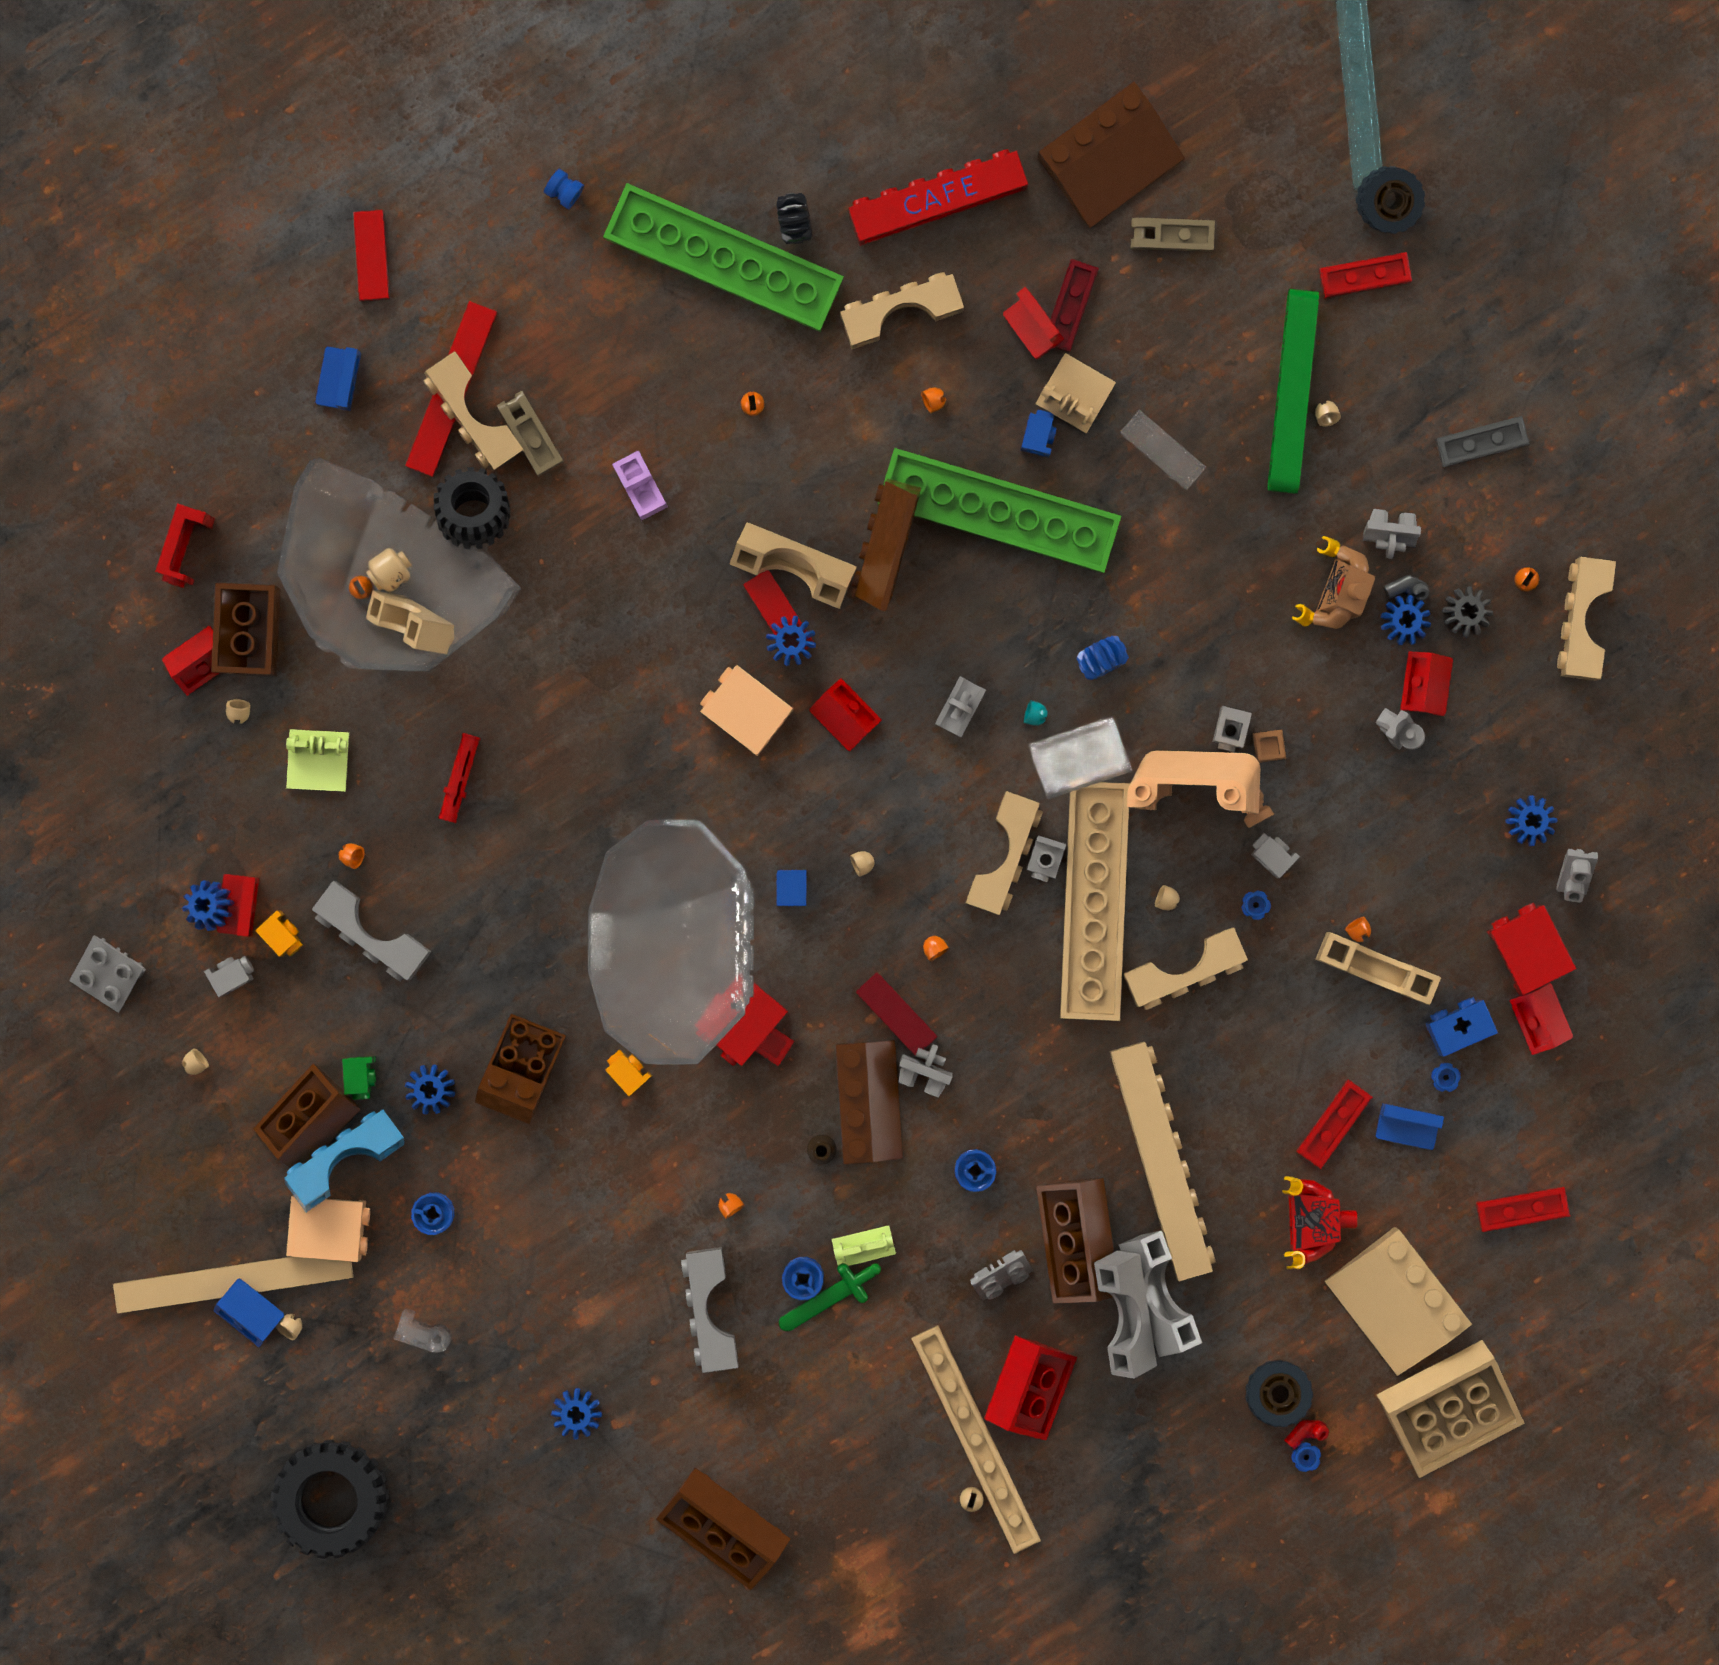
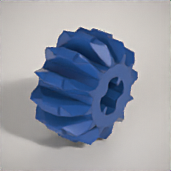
M1412 595L1407 597L1405 604L1403 598L1397 596L1395 598L1396 606L1391 602L1385 605L1391 613L1385 612L1380 615V618L1389 620V623L1381 626V630L1391 628L1392 632L1388 634V640H1392L1396 635H1399L1398 645H1403L1406 637L1410 645L1415 644V635L1421 639L1426 636L1420 627H1431L1430 622L1422 620V618L1430 615V611L1420 612L1419 609L1424 605L1422 600L1413 606L1414 597ZM1403 613H1406V617L1410 615L1412 618V622L1408 624L1409 628H1405L1406 624L1401 625L1399 623Z
M785 616L781 617L784 627L780 628L777 624L773 623L771 627L778 632L777 635H766L768 640L776 641L775 644L767 646V650L774 651L779 649L773 657L775 661L780 660L783 654L786 655L784 660L785 666L790 665L791 657L793 656L796 664L801 665L802 662L799 654L802 653L807 659L811 658V654L805 650V647L816 648L815 642L806 641V639L816 635L815 631L803 632L809 626L808 621H804L800 627H797L798 616H793L792 625H788ZM787 634L791 637L794 634L799 636L796 639L799 642L796 648L792 645L786 648L783 645L786 643V640L783 639Z
M1109 636L1079 652L1076 659L1085 677L1093 680L1119 668L1127 662L1129 656L1124 643L1121 642L1119 637Z
M1530 795L1527 798V805L1521 798L1516 800L1520 810L1515 807H1509L1508 812L1515 815V818H1508L1505 822L1506 824H1515V828L1510 829L1508 832L1509 835H1515L1520 832L1517 838L1518 843H1523L1527 838L1529 846H1535L1536 837L1541 843L1547 841L1543 832L1550 835L1554 834L1555 830L1549 827L1548 823H1557V818H1548L1547 814L1552 813L1554 807L1550 806L1543 809L1546 799L1540 798L1535 805V798L1533 795ZM1527 814L1537 817L1538 821L1534 822L1537 824L1536 827L1526 825L1525 820L1529 819L1526 817Z
M206 880L202 881L200 886H190L193 895L185 894L183 896L189 903L181 908L183 911L190 912L186 920L190 923L195 922V928L199 930L206 928L207 931H214L216 925L220 927L226 925L224 917H231L233 915L227 910L228 906L234 904L233 900H226L230 891L228 889H221V883L219 882L211 884Z
M433 1064L429 1074L426 1065L420 1066L422 1077L417 1072L412 1071L410 1076L416 1083H405V1087L414 1089V1092L406 1095V1099L417 1098V1101L412 1105L413 1109H417L423 1103V1114L429 1113L430 1105H432L435 1114L441 1112L438 1102L446 1108L451 1105L444 1096H455V1091L447 1090V1086L455 1084V1080L450 1079L446 1082L443 1080L449 1073L447 1069L437 1075L438 1065ZM429 1081L433 1082V1087L438 1089L437 1094H432V1097H428V1092L423 1090V1086L429 1085Z
M575 1388L574 1398H572L568 1390L564 1391L563 1397L565 1401L557 1398L554 1402L561 1409H555L551 1412L552 1416L561 1417V1419L554 1423V1427L558 1428L564 1424L566 1427L562 1431V1435L567 1436L571 1429L573 1430V1439L576 1440L579 1438L580 1430H582L586 1437L590 1436L591 1432L588 1425L597 1429L599 1423L593 1418L602 1417V1411L592 1410L600 1404V1401L596 1399L589 1403L588 1400L592 1392L587 1391L584 1398L580 1397V1388ZM575 1406L579 1407V1411L585 1414V1417L581 1416L579 1421L575 1420L574 1415H569V1410L572 1412Z

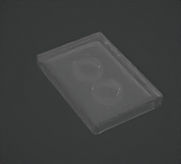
M1113 717L1028 744L1047 800L1132 772Z

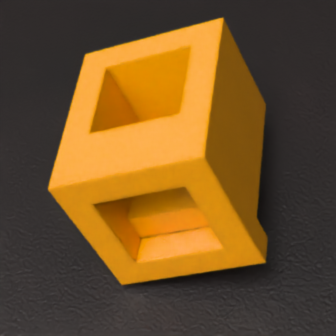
M277 910L255 931L279 957H283L286 954L291 957L303 946L300 942L301 940L296 936L299 930L288 919L283 922L281 918L285 914L281 910Z
M620 1049L607 1060L610 1066L605 1069L606 1072L628 1096L633 1094L653 1076L649 1071L644 1075L640 1071L644 1068L640 1061L633 1054L628 1057Z

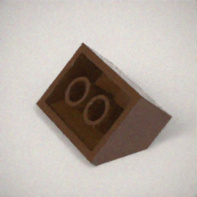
M215 583L211 672L277 677L281 588L275 585Z
M313 1063L253 1129L275 1157L291 1168L299 1162L302 1164L312 1159L311 1155L321 1146H327L331 1143L336 1135L359 1112L360 1108L348 1094L344 1095L342 1088Z

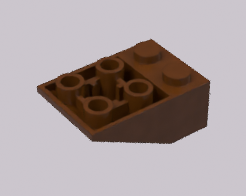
M511 1014L480 1082L475 1103L530 1124L566 1035Z

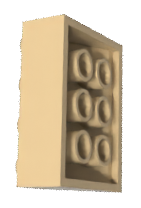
M1396 1227L1392 1228L1324 1281L1397 1376L1448 1344L1472 1325L1402 1232Z
M1483 1340L1377 1394L1386 1416L1419 1478L1525 1424L1499 1366Z

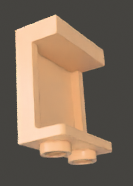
M738 665L734 669L728 667L718 679L722 684L714 693L710 690L701 701L700 705L703 706V709L700 712L758 756L792 713L793 708Z
M291 1196L286 1256L351 1262L360 1261L361 1256L367 1254L368 1238L363 1237L364 1225L369 1226L370 1208H366V1201L325 1199L306 1213L296 1198Z

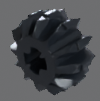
M802 193L785 194L786 196L778 197L776 206L783 241L786 244H799L810 240L812 228L806 197Z

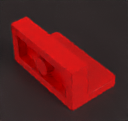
M1025 286L1016 293L1020 300L1004 311L1003 316L1033 357L1039 359L1065 338Z
M207 626L162 658L171 678L187 696L219 674L211 672L213 629L211 626Z
M1409 651L1400 710L1445 716L1453 658L1435 653Z
M842 678L825 691L809 709L814 717L848 751H851L882 721Z
M224 874L222 889L230 891L226 900H233L234 904L228 906L227 910L233 915L231 917H224L226 925L223 927L217 926L218 933L253 937L260 878Z
M1551 983L1523 996L1520 995L1509 1000L1532 1055L1553 1049L1573 1038Z

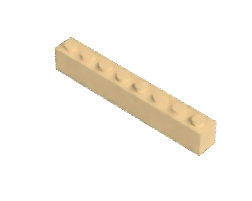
M1143 1041L1109 1051L1161 1229L1172 1257L1171 1263L1176 1279L1182 1281L1213 1272L1211 1264L1216 1263L1212 1247H1206L1203 1235L1207 1234L1203 1217L1197 1218L1194 1207L1199 1206L1195 1190H1189L1186 1178L1191 1177L1186 1160L1180 1161L1177 1150L1182 1149L1178 1132L1172 1133L1169 1121L1174 1120L1169 1103L1164 1104L1161 1092H1165L1162 1077L1160 1074L1155 1076L1152 1064L1157 1063L1153 1047H1147L1146 1042Z

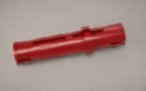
M466 733L461 735L462 738L449 783L443 789L445 797L440 814L438 815V819L452 823L457 822L462 799L467 796L465 788L478 743L481 739Z

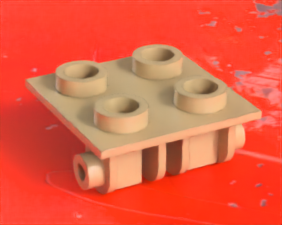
M1065 353L1041 392L1036 405L1087 433L1116 382Z

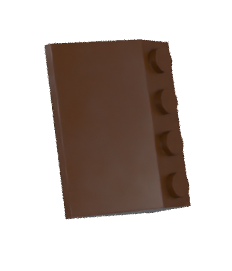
M1135 81L1041 149L1037 157L1089 228L1095 226L1185 159L1154 107Z
M887 479L885 485L879 484L875 501L880 502L877 514L871 513L867 530L872 531L869 542H863L859 556L860 559H864L862 571L856 570L852 582V587L857 588L856 597L882 611H887L893 596L921 492L920 487Z

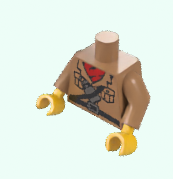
M1323 536L1322 539L1328 541V547L1325 550L1317 548V551L1329 557L1337 555V559H1335L1316 612L1314 613L1303 604H1298L1295 608L1303 613L1300 617H1292V619L1302 626H1309L1313 622L1317 626L1338 629L1343 627L1349 620L1361 616L1374 584L1375 576L1368 573L1369 565L1365 555L1344 545L1340 547V543L1337 540Z

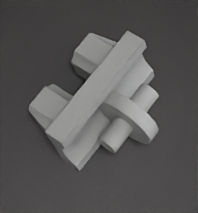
M1373 509L1370 520H1368L1363 532V541L1376 542V548L1385 549L1386 558L1392 559L1394 551L1405 552L1406 546L1416 547L1418 537L1421 535V527L1417 526L1415 514L1401 513L1398 518V524L1388 523V512L1386 510Z
M960 676L935 724L962 737L986 690Z
M1385 708L1376 721V724L1380 726V731L1385 733L1392 746L1399 750L1402 746L1409 750L1418 749L1425 741L1423 729L1415 724L1410 715L1403 710L1397 715Z
M1573 849L1567 850L1557 882V891L1564 892V899L1566 901L1579 903L1583 901L1598 860L1597 852L1584 854V851L1581 849L1576 851Z
M932 1044L930 1051L921 1048L917 1050L916 1056L925 1059L926 1062L905 1054L902 1055L899 1064L901 1069L898 1082L913 1087L919 1073L929 1077L924 1092L939 1097L946 1084H950L953 1073L932 1065L933 1062L943 1066L946 1058L936 1055L938 1046Z

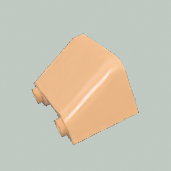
M1151 751L1143 758L1129 785L1127 807L1141 810H1157V803L1160 799L1172 796V784L1217 786V801L1224 809L1259 814L1260 763L1253 755L1246 753Z

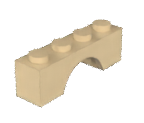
M945 272L930 276L927 283L918 285L917 282H911L901 286L900 292L890 295L889 291L874 295L871 302L862 304L861 301H855L845 305V310L840 312V317L851 349L879 341L881 327L885 319L892 312L900 308H919L927 312L935 321L962 313L964 306L953 274L946 276Z
M455 351L425 371L424 374L427 377L423 380L425 385L433 395L438 393L444 401L441 404V408L450 420L455 417L460 424L459 434L467 444L471 442L478 450L475 456L484 469L490 467L494 471L523 450L507 425L498 427L486 426L476 421L470 415L465 405L464 393L472 375Z
M748 522L737 541L730 561V565L755 575L772 569L791 572L807 583L811 590L812 598L838 609L841 607L857 566Z
M1579 557L1575 559V563L1570 565L1568 579L1573 581L1572 591L1567 593L1565 599V610H1569L1568 622H1563L1561 639L1565 640L1564 651L1559 652L1557 668L1561 669V676L1593 681L1601 679L1605 649L1595 644L1589 637L1585 627V615L1590 603L1596 597L1613 590L1616 561Z
M372 591L366 615L367 620L377 626L404 633L403 642L415 649L448 654L449 646L454 640L455 625L404 595Z
M1008 791L1005 792L995 820L1007 833L1009 839L1008 856L1002 866L996 871L989 874L975 875L966 904L1000 915L1001 910H1008L1013 896L1008 893L1011 882L1017 884L1023 868L1018 865L1021 854L1027 856L1033 841L1032 838L1028 837L1032 826L1038 827L1043 811L1038 810L1040 803Z
M1231 927L1204 939V951L1201 960L1193 969L1179 975L1167 974L1149 962L1124 973L1123 976L1136 1006L1144 1005L1145 1010L1161 1004V997L1171 994L1172 998L1189 992L1187 986L1196 982L1201 987L1215 981V974L1224 970L1229 975L1243 969L1242 963L1248 961L1234 927Z
M1326 932L1315 959L1426 1005L1431 1004L1441 979L1437 975L1382 955L1331 932Z

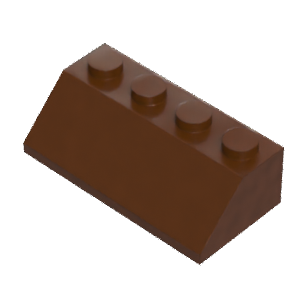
M895 1040L836 1044L843 1164L903 1159Z
M1104 1178L1080 1179L1036 1186L1053 1304L1098 1302L1113 1298L1107 1292L1098 1291L1094 1262L1114 1252Z
M694 1468L656 1518L657 1521L750 1590L776 1563L790 1541V1538L782 1533L779 1528L770 1524L758 1515L755 1510L747 1507L735 1498L731 1492L723 1489L697 1468Z

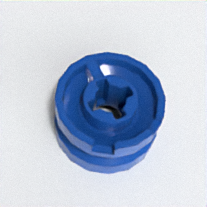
M978 1149L967 1150L956 1160L954 1168L955 1177L966 1190L973 1192L983 1191L990 1187L995 1180V1163L985 1151ZM974 1164L981 1168V1173L978 1176L970 1174L969 1169Z
M430 1192L421 1196L414 1203L411 1210V1219L414 1226L420 1232L427 1235H437L444 1232L452 1224L455 1217V1208L452 1201L446 1195L439 1192ZM433 1207L439 1213L436 1219H431L428 1216V1210Z
M807 1256L791 1260L785 1267L782 1275V1285L786 1293L798 1300H808L815 1297L821 1290L824 1282V1271L821 1265L815 1259ZM799 1273L809 1275L807 1283L802 1284L798 1281Z

